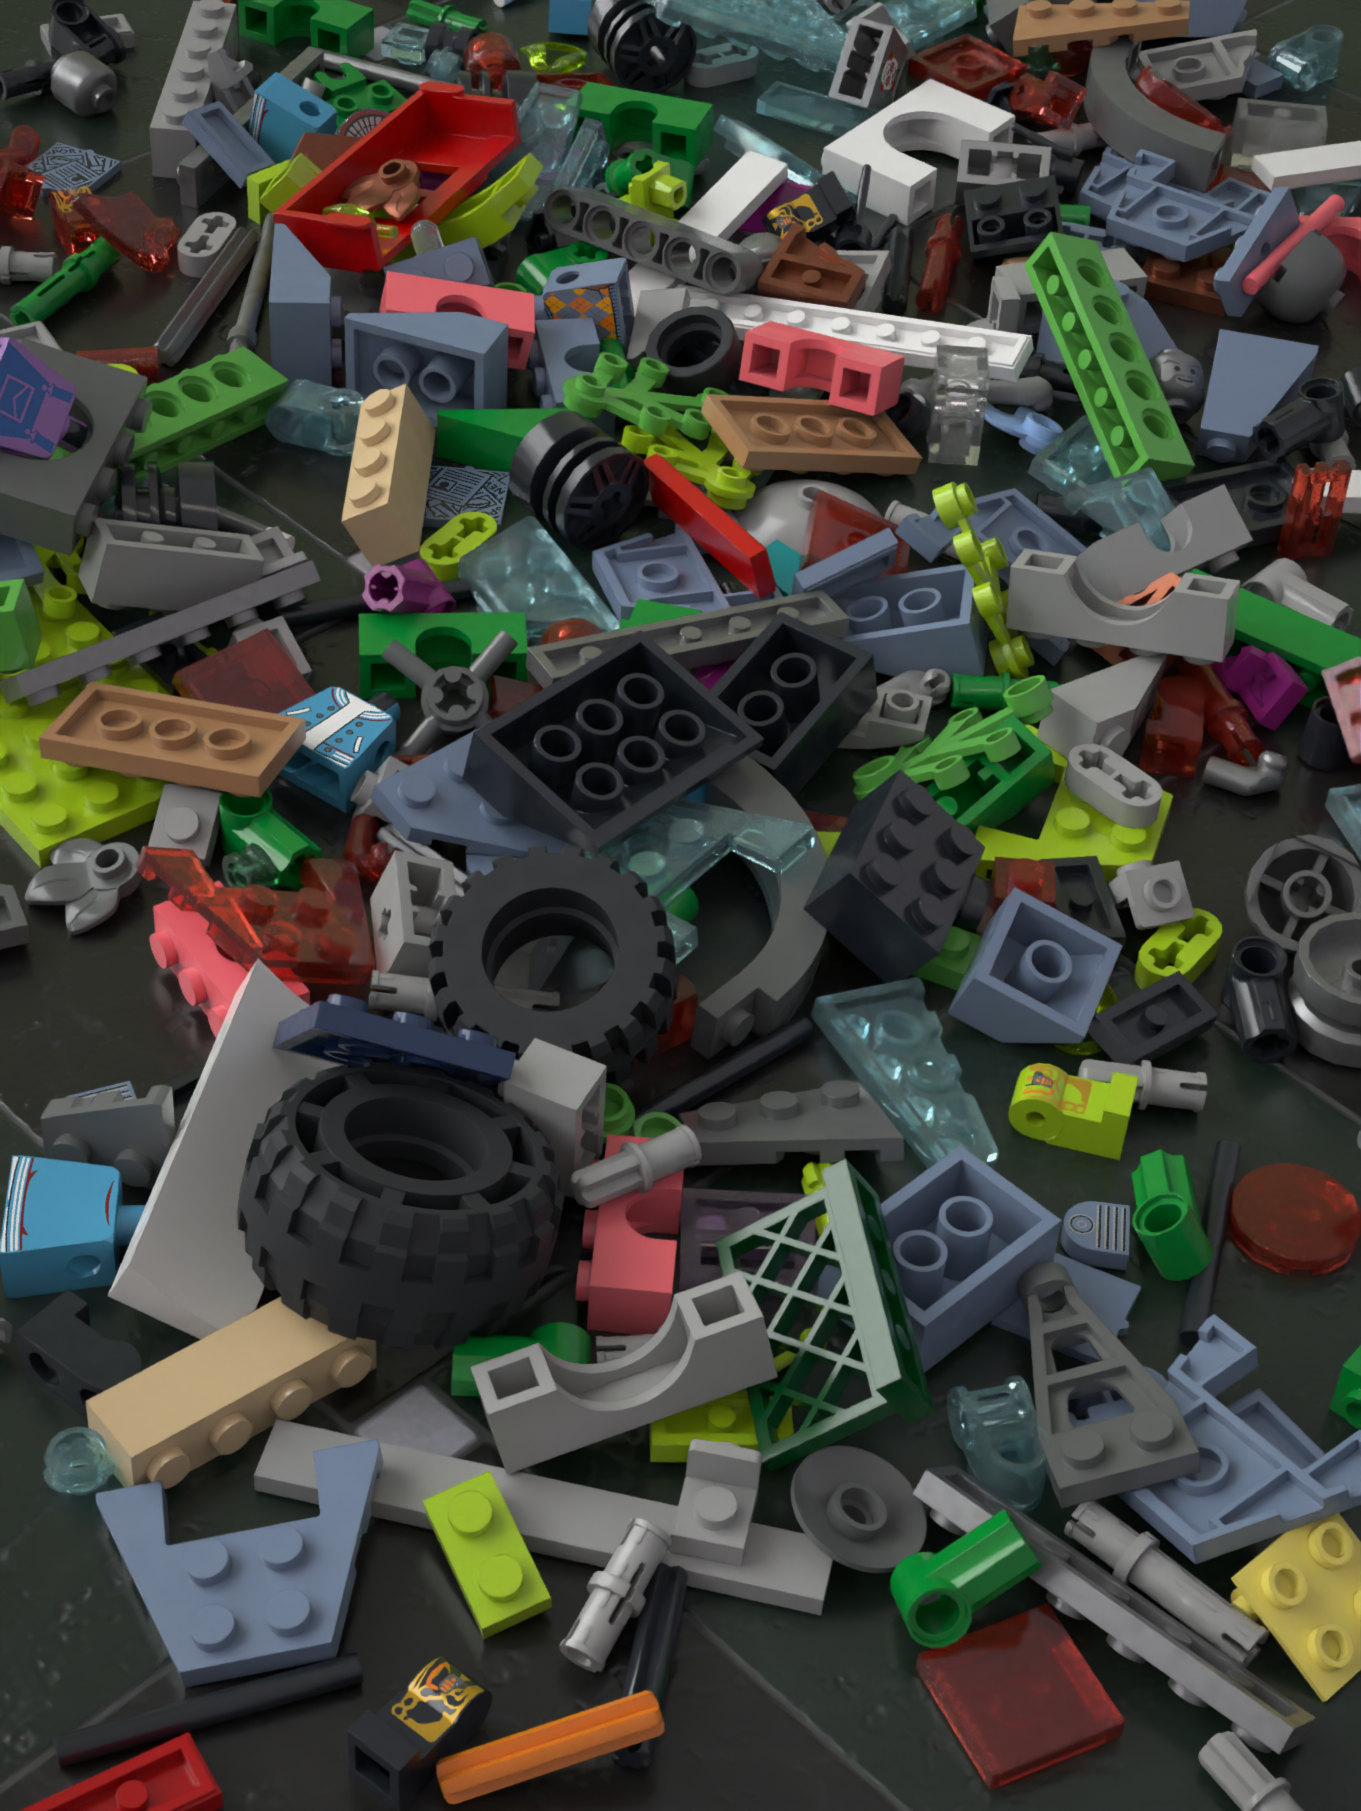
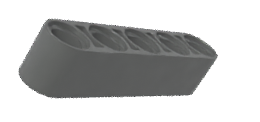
M558 188L548 194L544 202L543 212L545 220L556 231L717 294H732L753 290L758 285V280L763 273L760 258L750 249L592 188ZM572 201H574L576 206L575 217L571 213ZM611 216L614 217L616 223L614 233L610 228ZM651 230L656 239L654 249H652L649 242ZM691 245L696 253L694 265H692L689 259ZM731 261H733L737 270L735 281L731 279L729 274Z

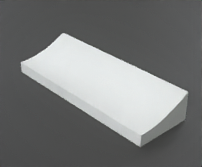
M259 958L235 993L108 1294V1297L198 1339H203L255 1311L264 1289L263 1283L252 1269V1257L245 1251V1232L238 1229L237 1219L241 1182L257 1123H264L268 1109L281 1099L283 1092L297 1081L306 1077L314 1080L317 1072L340 1066L272 1048L278 1023L310 1005L292 992Z

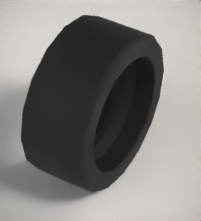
M708 306L688 307L676 311L663 319L649 335L645 349L647 357L657 359L669 368L663 387L660 388L665 394L696 397L698 394H702L704 389L708 387L723 391L740 374L743 350L734 325L722 311ZM711 340L721 343L715 353L700 364L691 367H673L669 365L677 352L689 344Z

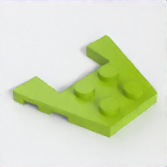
M1025 725L1037 737L1039 729L1031 725ZM1044 743L1052 751L1055 782L1060 784L1039 839L1036 840L979 825L975 835L976 839L986 847L974 873L986 878L987 869L1014 870L1015 879L1036 880L1040 859L1097 856L1106 882H1111L1118 877L1116 870L1124 865L1142 860H1151L1153 865L1170 813L1173 795L1162 790L1157 820L1152 825L1145 828L1124 827L1112 821L1066 787L1064 777L1068 758Z

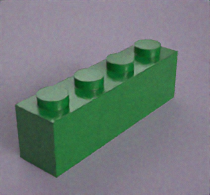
M1196 568L1191 572L1193 574L1212 576ZM1243 588L1239 589L1234 643L1225 657L1239 655L1241 648L1251 645L1267 654L1273 652L1283 657L1308 687V692L1298 703L1310 709L1316 699L1324 696L1341 697L1351 701L1353 704L1361 702L1360 638Z

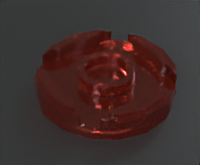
M1291 1163L1264 1165L1246 1174L1233 1190L1229 1218L1232 1222L1231 1233L1236 1244L1252 1260L1275 1272L1293 1275L1294 1269H1312L1310 1276L1327 1274L1344 1265L1356 1249L1361 1233V1211L1354 1196L1337 1179L1313 1167Z

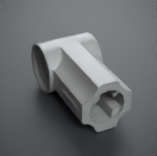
M1286 558L1275 560L1241 586V588L1341 631H1345L1350 625L1354 610L1349 607V604L1308 583L1305 572L1292 560Z

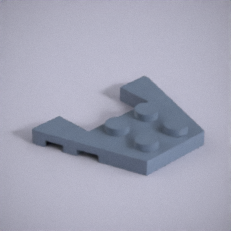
M1107 146L1103 152L1100 165L1095 166L1080 191L1078 205H1090L1091 214L1096 219L1106 222L1120 189L1125 187L1128 171L1135 164L1123 157L1112 147ZM1228 177L1206 193L1172 181H1168L1165 184L1231 208H1236L1258 190L1231 177Z
M1140 149L1136 154L1134 167L1129 169L1126 176L1125 187L1120 189L1107 216L1105 234L1123 240L1127 245L1143 247L1162 254L1166 259L1187 262L1236 242L1240 236L1244 235L1254 219L1257 208L1264 204L1270 192L1258 189L1239 206L1231 208L1165 185L1175 177L1176 160Z
M1015 488L975 498L978 513L970 516L973 529L980 543L994 537L999 538L1006 552L1009 566L998 570V576L1008 584L1010 567L1024 549L1078 556L1087 549ZM935 508L929 516L920 518L917 513L907 515L894 533L932 563L954 544L953 537L962 532L960 526L948 530ZM1022 631L1018 633V636L1024 635ZM1024 635L1029 646L1053 666L1060 661L1070 644V641L1067 640L1068 638L1053 636L1048 639H1033Z
M722 508L725 513L739 524L732 510ZM675 524L674 534L653 540V536L650 533H646L592 551V570L619 623L622 618L630 619L638 599L702 610V613L783 597L778 587H775L776 591L762 599H759L751 591L723 594L701 554H707L708 552L677 524Z
M1213 1314L1199 1328V1341L1187 1356L1180 1354L1167 1370L1168 1382L1163 1387L1176 1402L1199 1450L1201 1472L1116 1494L1194 1564H1198L1360 1506L1361 1430L1355 1432L1307 1468L1301 1469L1215 1398V1396L1257 1368L1259 1364L1257 1347Z
M378 1439L313 1451L320 1507L319 1516L170 1545L167 1495L161 1481L96 1493V1503L102 1519L113 1537L122 1560L146 1605L148 1613L185 1688L336 1658L357 1574L355 1561L362 1534L367 1533L372 1513L370 1500L375 1480L380 1478L383 1468V1457Z

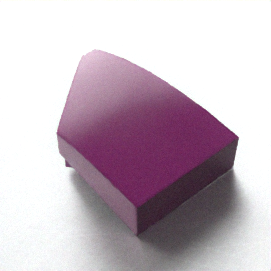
M1252 645L1241 648L1239 655L1225 657L1223 662L1215 661L1209 664L1221 684L1238 693L1257 722L1272 731L1279 727L1309 690L1283 657L1273 652L1267 654Z

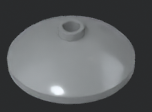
M811 479L786 480L767 485L755 491L754 497L747 500L744 509L735 510L734 512L741 527L764 547L775 540H779L801 554L812 564L818 563L883 531L882 527L884 526L882 525L883 518L878 510L858 493L838 484Z

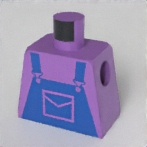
M0 337V451L35 460H49L53 456L56 446L70 453L78 451L86 439L88 428L85 423L68 415L76 396L74 385L11 337Z

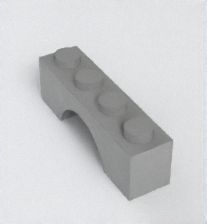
M1024 549L1010 567L1006 628L1020 630L1025 636L1033 639H1048L1058 636L1075 639L1077 644L1091 648L1103 647L1109 644L1128 647L1130 652L1143 656H1155L1160 653L1183 656L1185 661L1198 665L1212 664L1215 661L1223 662L1234 643L1240 580L1185 573L1174 591L1164 599L1149 605L1129 606L1114 602L1099 593L1086 578L1078 556Z
M742 1271L674 1294L670 1312L659 1331L643 1346L621 1358L597 1364L572 1363L552 1355L540 1343H536L471 1366L482 1405L507 1474L778 1377L764 1317Z

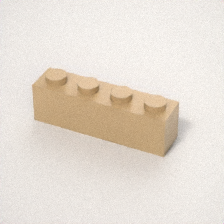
M407 384L391 390L380 389L361 402L341 522L372 568L376 564L384 565L420 550L436 430Z
M281 1297L87 1400L86 1409L91 1446L124 1488L161 1481L164 1489L171 1488L178 1484L188 1472L219 1455H228L239 1450L251 1437L273 1426L276 1419L292 1420L301 1415L310 1404L341 1387H351L360 1382L368 1372L377 1368L376 1341L361 1337L352 1340L329 1332L327 1325L311 1317L305 1320L281 1302Z

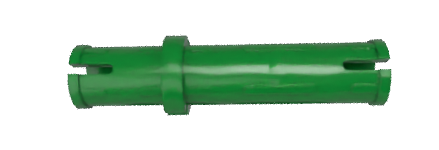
M101 236L80 254L70 255L63 261L61 270L10 308L11 313L9 316L14 326L36 321L43 322L69 302L76 294L88 292L97 285L99 276L120 261L118 257L121 255L117 244L112 239Z

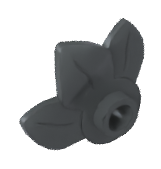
M88 838L65 841L50 851L49 857L53 865L44 867L34 875L27 887L25 901L29 905H66L67 929L70 935H78L107 920L116 912L120 899L130 895L137 889L142 878V859L132 845L123 842L102 845Z

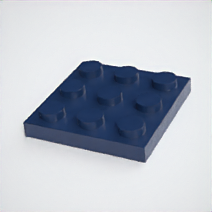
M330 994L328 1002L320 1000L280 1021L272 1047L337 1065L345 1064L348 1068L363 1067L367 1062H393L394 1066L417 1069L418 1066L444 1071L445 1076L463 1082L470 1080L483 1087H489L510 1080L516 1057L514 1052L496 1048L498 1038L490 1034L468 1029H459L457 1037L432 1031L434 1021L429 1018L412 1013L394 1012L393 1020L367 1013L369 1003L363 1000L338 994Z

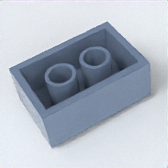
M961 1145L880 1204L924 1373L1020 1298L1017 1292V1283L1027 1269L1039 1263L1054 1261L1062 1222L1061 1219ZM826 1265L819 1277L818 1297L829 1299L842 1276L840 1268ZM841 1319L854 1331L856 1330L854 1323Z

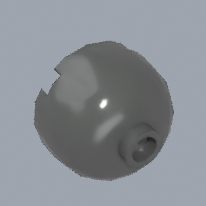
M1311 230L1281 263L1283 267L1274 279L1270 278L1255 303L1279 320L1294 324L1310 322L1320 313L1329 317L1346 296L1339 290L1346 277V262L1341 251L1318 230Z
M1302 835L1296 836L1293 839L1283 840L1278 844L1276 843L1265 850L1249 872L1244 892L1248 919L1259 936L1267 937L1277 942L1284 949L1285 953L1296 955L1300 938L1311 924L1329 915L1352 912L1361 913V872L1358 868V862L1352 853L1334 840L1319 836Z

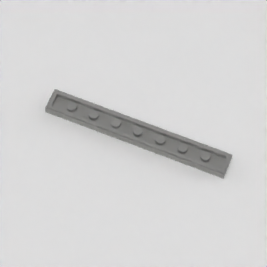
M276 1419L254 1473L255 1491L319 1505L313 1451L371 1439ZM379 1441L383 1457V1468L380 1478L375 1480L370 1500L372 1507L371 1516L433 1530L424 1511L422 1500L490 1470L528 1551L606 1568L632 1518L634 1520L636 1518L647 1520L663 1529L671 1537L678 1506L518 1471L507 1474L505 1468ZM752 1522L742 1567L669 1552L670 1549L665 1552L660 1563L670 1567L680 1566L684 1568L689 1576L687 1586L821 1615L834 1559L822 1552L804 1533Z

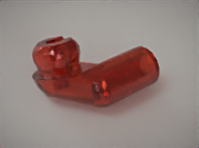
M19 125L13 130L10 135L9 147L0 150V174L26 167L37 158L41 140L33 127Z

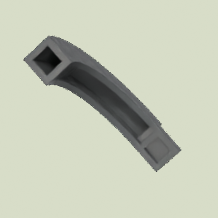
M1127 34L1120 35L1110 45L1093 47L1084 90V109L1094 130L1110 147L1134 164L1136 154L1140 149L1176 160L1175 177L1170 181L1205 193L1218 174L1226 134L1198 126L1165 111L1147 99L1135 87L1130 76L1137 69L1142 41L1133 42L1128 39Z
M749 756L744 757L709 782L702 820L712 826L711 831L726 842L753 873L768 905L772 934L765 947L747 967L698 1004L690 1047L707 1060L728 1044L731 1046L738 1045L745 1039L750 1030L761 1038L789 1022L802 1005L812 986L827 930L803 909L827 862L826 853L818 834L804 810L788 790Z

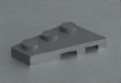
M834 1080L825 1083L821 1088L796 1093L773 1091L764 1094L760 1099L734 1104L711 1102L701 1106L698 1110L678 1114V1121L682 1125L688 1126L698 1139L702 1153L699 1165L776 1164L784 1158L785 1152H804L811 1155H819L820 1163H831L845 1159V1151L880 1150L881 1161H904V1137L860 1081Z

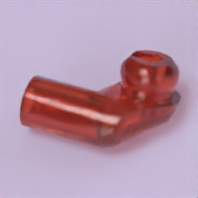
M359 814L351 820L343 850V858L345 863L368 881L378 883L394 851L398 850L395 847L388 854L385 852L387 842L376 844L379 822L371 815Z

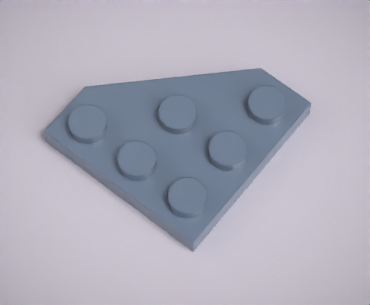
M473 732L374 785L370 797L406 841L430 846L434 839L466 846L465 853L503 856L510 853L512 857L521 858L529 856V847L546 845L548 853H563L565 845L573 846L502 816L462 779ZM613 844L601 853L606 854L607 852L611 851L614 848L615 844ZM585 851V858L596 859L597 855Z

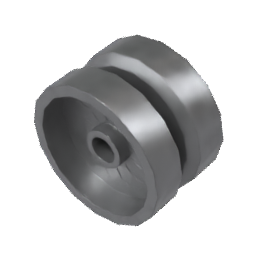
M1352 912L1329 915L1308 927L1298 944L1294 960V974L1289 979L1287 994L1296 1027L1298 1043L1311 1054L1333 1064L1361 1068V913Z

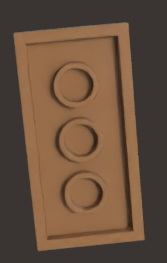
M707 394L701 409V413L729 449L742 469L752 472H763L765 469L789 470L798 474H805L808 471L833 472L838 475L874 473L879 476L890 477L893 474L915 475L922 459L885 411L871 416L828 404L829 400Z
M90 682L39 737L41 758L65 762L72 767H94L116 771L127 777L144 776L171 781L182 787L199 786L226 791L237 797L254 796L260 798L306 740L305 719Z

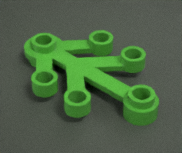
M608 352L599 354L592 374L579 373L578 376L565 379L562 387L565 394L563 403L569 410L576 411L584 417L598 418L601 416L603 409L638 425L642 430L650 434L664 435L668 425H671L681 430L685 435L698 440L707 439L710 430H712V426L701 413L706 395H728L722 390L711 387L705 388L704 392L696 397L651 392L654 388L663 387L669 368L663 362L649 357L641 359L635 378L624 389L608 387L611 382L620 383L628 365L620 356ZM676 411H681V412H685V413H684V415H683V414H680V413H678V412H676Z
M1032 676L1009 687L1003 694L1008 707L986 719H983L977 707L963 710L948 720V725L933 742L929 734H924L922 741L899 746V751L895 756H883L864 764L853 774V779L856 783L853 792L857 800H862L900 769L915 783L934 779L938 789L946 790L963 783L970 777V772L963 759L964 756L985 752L989 762H999L1013 756L1021 749L1013 728L1006 727L997 731L994 730L1012 714L1017 719L1020 718L1024 725H1029L1043 720L1053 712L1051 702L1054 700V696L1045 676Z

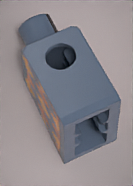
M627 258L570 265L552 270L543 289V294L534 295L535 320L592 317L599 341L606 338L619 340L623 344L625 357L627 358L635 320Z

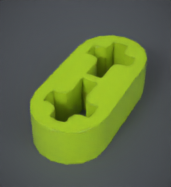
M461 513L423 542L420 546V559H424L440 581L466 578L495 553L497 548V523L494 518L485 513Z
M1193 908L1194 916L1189 920L1161 926L1139 951L1134 973L1135 982L1138 987L1143 990L1177 971H1180L1192 984L1211 964L1218 953L1223 932L1222 924L1218 918L1208 911Z

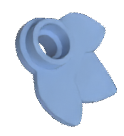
M983 397L980 398L978 402L979 414L995 428L1020 438L1019 444L1025 450L1038 456H1045L1046 452L1057 453L1062 445L1060 437L1063 429L1058 423L1042 414L1036 413L1029 406L1022 405L1018 407L1014 415L996 409Z

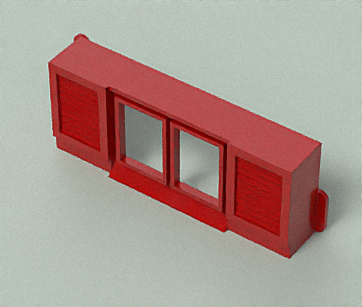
M433 81L421 83L419 90L274 211L272 213L274 223L285 224L322 267L364 273L366 270L380 271L413 240L418 243L488 180V173L522 143L515 100L464 94V86L459 84ZM393 159L413 161L420 171L451 174L435 190L419 188L421 194L417 202L419 205L400 222L393 219L346 214L345 206L347 202H343L340 198L351 183L361 177L378 173L384 163Z

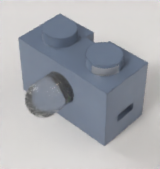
M420 220L411 229V240L417 256L383 267L385 275L387 271L495 287L480 240L472 237L444 247L438 227L429 220Z

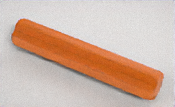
M645 1690L441 1758L436 1763V1773L440 1789L449 1804H457L658 1737L665 1731L664 1720L656 1696L652 1691Z

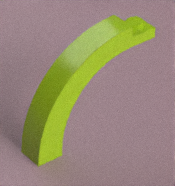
M300 153L272 179L258 202L273 213L322 171ZM529 153L487 189L465 199L418 243L413 240L388 264H394L472 237L480 240L482 248L497 242L515 228L526 207L525 204L538 191L539 187L535 184V181L543 165ZM384 208L376 210L367 215L371 217L392 219L390 216H388Z

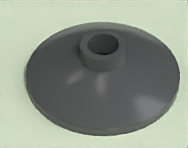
M837 1445L824 1447L809 1454L794 1473L791 1482V1503L801 1528L822 1552L849 1568L868 1573L892 1572L904 1558L918 1553L926 1538V1514L921 1500L913 1495L915 1489L899 1470L871 1452L851 1446Z

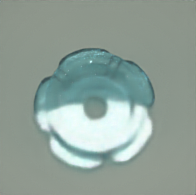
M446 46L442 51L436 49L428 60L426 73L434 79L454 83L458 76V71L461 69L463 57L454 53V49Z
M73 1427L58 1433L50 1441L43 1458L44 1464L47 1466L43 1471V1476L48 1486L57 1492L66 1491L76 1496L87 1495L100 1489L103 1485V1478L111 1476L115 1468L114 1462L107 1455L103 1437L95 1430L86 1427ZM78 1465H85V1466L79 1467V1468H72V1467L78 1466Z

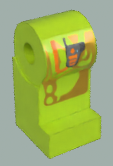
M1037 1063L1029 1065L1021 1071L1017 1079L1008 1112L1009 1121L1014 1129L1030 1138L1046 1141L1047 1144L1120 1161L1139 1077L1113 1072L1111 1083H1105L1068 1075L1059 1067L1051 1064Z

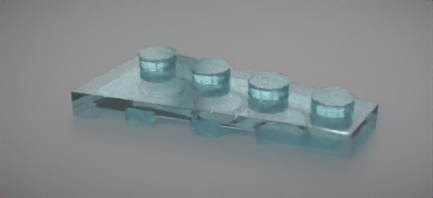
M920 977L816 997L811 1013L812 1019L927 1169L931 1168L960 1145L989 1167L994 1168L999 1151L974 1096L965 1093L959 1079L962 1069L955 1054L946 1053L940 1039L943 1028L936 1012L927 1011L923 1002L926 990Z

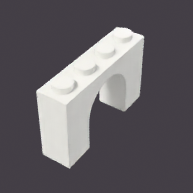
M929 79L824 147L821 158L822 176L833 170L849 200L856 202L862 168L865 164H869L871 166V175L866 207L886 217L893 213L896 215L897 222L908 226L934 208L937 168L901 152L930 150L947 154L959 160L961 139L1012 144L1014 132L1011 130V125L1015 123V115Z

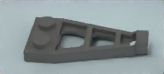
M1043 1262L1027 1269L1018 1280L1017 1292L1029 1315L1039 1452L1061 1508L1201 1472L1199 1450L1176 1402L1081 1299L1067 1269L1056 1262ZM1057 1290L1047 1297L1040 1298L1048 1291ZM1088 1342L1100 1359L1098 1362L1057 1372L1052 1351ZM1114 1389L1134 1411L1133 1413L1074 1428L1069 1422L1068 1402L1071 1399Z

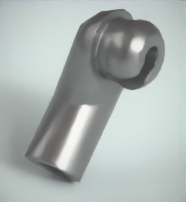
M1265 751L1260 754L1257 767H1244L1211 756L1204 770L1202 781L1242 796H1251L1280 789L1287 780L1284 773L1288 769L1289 761L1287 757L1281 754Z

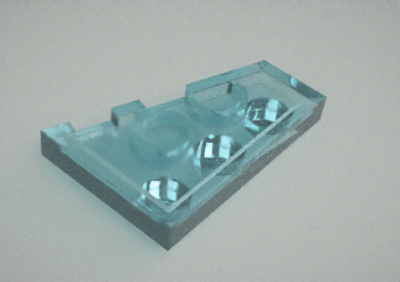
M536 82L517 111L522 143L488 173V180L469 197L487 189L526 155L531 153L543 165V168L535 181L539 189L525 204L526 207L518 220L530 223L533 212L544 207L547 195L553 190L560 188L583 99L580 90Z

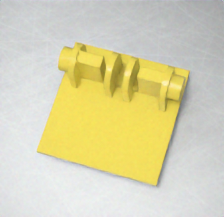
M1339 1513L1283 1533L1231 1578L1237 1586L1231 1593V1604L1258 1625H1266L1322 1702L1327 1701L1361 1670V1542Z

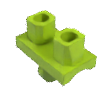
M657 161L649 172L633 177L631 179L632 182L628 184L629 194L619 198L678 222L679 220L674 219L673 210H677L685 203L687 198L686 181L670 175V163ZM651 230L649 234L650 246L653 248L655 246L656 239L654 233Z

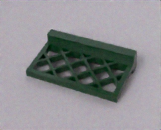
M846 1158L822 1170L826 1187L716 1241L723 1277L742 1271L759 1307L767 1294L784 1299L766 1330L773 1358L779 1348L797 1355L780 1385L765 1381L746 1388L759 1451L763 1455L762 1463L772 1472L897 1412L909 1424L935 1412L878 1194ZM827 1213L829 1222L815 1246L798 1241L808 1222ZM764 1244L772 1246L756 1275L743 1272L740 1256ZM790 1253L808 1258L792 1287L774 1282ZM826 1265L840 1268L842 1276L829 1299L810 1294ZM803 1306L820 1311L821 1313L804 1342L786 1336ZM839 1319L854 1323L856 1329L842 1355L823 1349ZM815 1361L834 1367L817 1399L799 1393ZM853 1374L868 1379L872 1397L847 1409L836 1406ZM791 1404L810 1410L799 1431L779 1441L777 1429Z

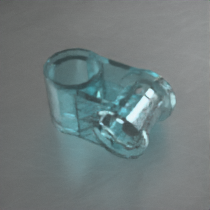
M1330 25L1311 26L1298 35L1278 42L1270 51L1266 65L1283 73L1284 78L1291 81L1295 89L1305 92L1325 80L1333 79L1336 76L1344 34L1340 29Z
M297 379L292 381L266 412V426L270 433L283 443L325 451L334 456L353 455L363 398L361 394L352 389L335 388L314 383L307 379Z
M1019 1375L1005 1378L1003 1385L968 1391L963 1385L950 1388L947 1394V1411L951 1431L958 1447L963 1450L975 1479L1021 1512L1025 1513L1033 1510L1040 1503L1047 1474V1455L1051 1442L1045 1430L1037 1425L1039 1417L1024 1379ZM1037 1430L1044 1435L1048 1447L1045 1455L1038 1441Z

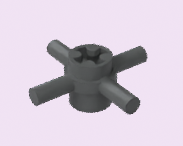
M501 630L469 668L449 666L438 671L432 669L396 639L392 641L383 652L382 657L422 689L421 708L425 718L392 757L410 766L421 759L440 735L448 738H461L493 721L495 718L488 713L489 694L485 683L518 644L515 639ZM460 690V695L466 697L469 702H475V704L471 703L466 711L461 705L451 706L448 713L440 706L437 707V705L442 703L443 698L447 696V691Z

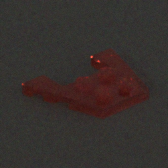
M142 847L135 866L138 872L147 880L154 879L155 875L159 876L171 887L167 898L181 911L198 912L209 922L206 934L248 973L259 958L281 981L367 985L372 970L375 967L357 866L353 860L306 857L298 876L305 888H301L299 892L275 891L258 884H249L244 889L217 887L193 849Z

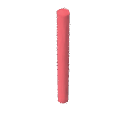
M1337 194L1331 195L1242 280L1241 287L1243 291L1249 295L1256 294L1270 278L1280 271L1283 267L1281 263L1311 230L1314 231L1316 229L1320 232L1344 209V199Z

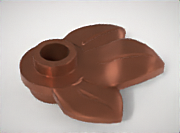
M393 159L384 163L378 173L367 175L354 181L340 196L343 202H347L345 213L365 217L376 210L384 208L392 219L399 222L402 221L415 207L421 196L419 191L420 171L417 165L410 160Z

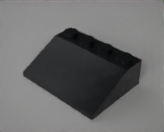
M640 630L473 732L462 779L502 816L598 855L761 747L764 738Z

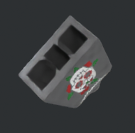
M853 16L829 91V98L873 110H883L892 104L908 56V49L895 27Z

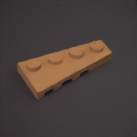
M1045 0L1031 1L1026 5H1019L1013 36V57L1028 55V47L1048 45L1049 52L1067 50V44L1080 40H1086L1093 47L1110 45V43L1119 38V35L1128 34V39L1133 42L1189 35L1190 1L1156 0L1155 2H1137L1136 0H1114L1112 3H1094L1091 0H1074L1069 4H1051Z

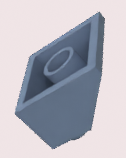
M1014 887L988 922L948 1014L1001 1043H1081L1086 1036L1123 945Z

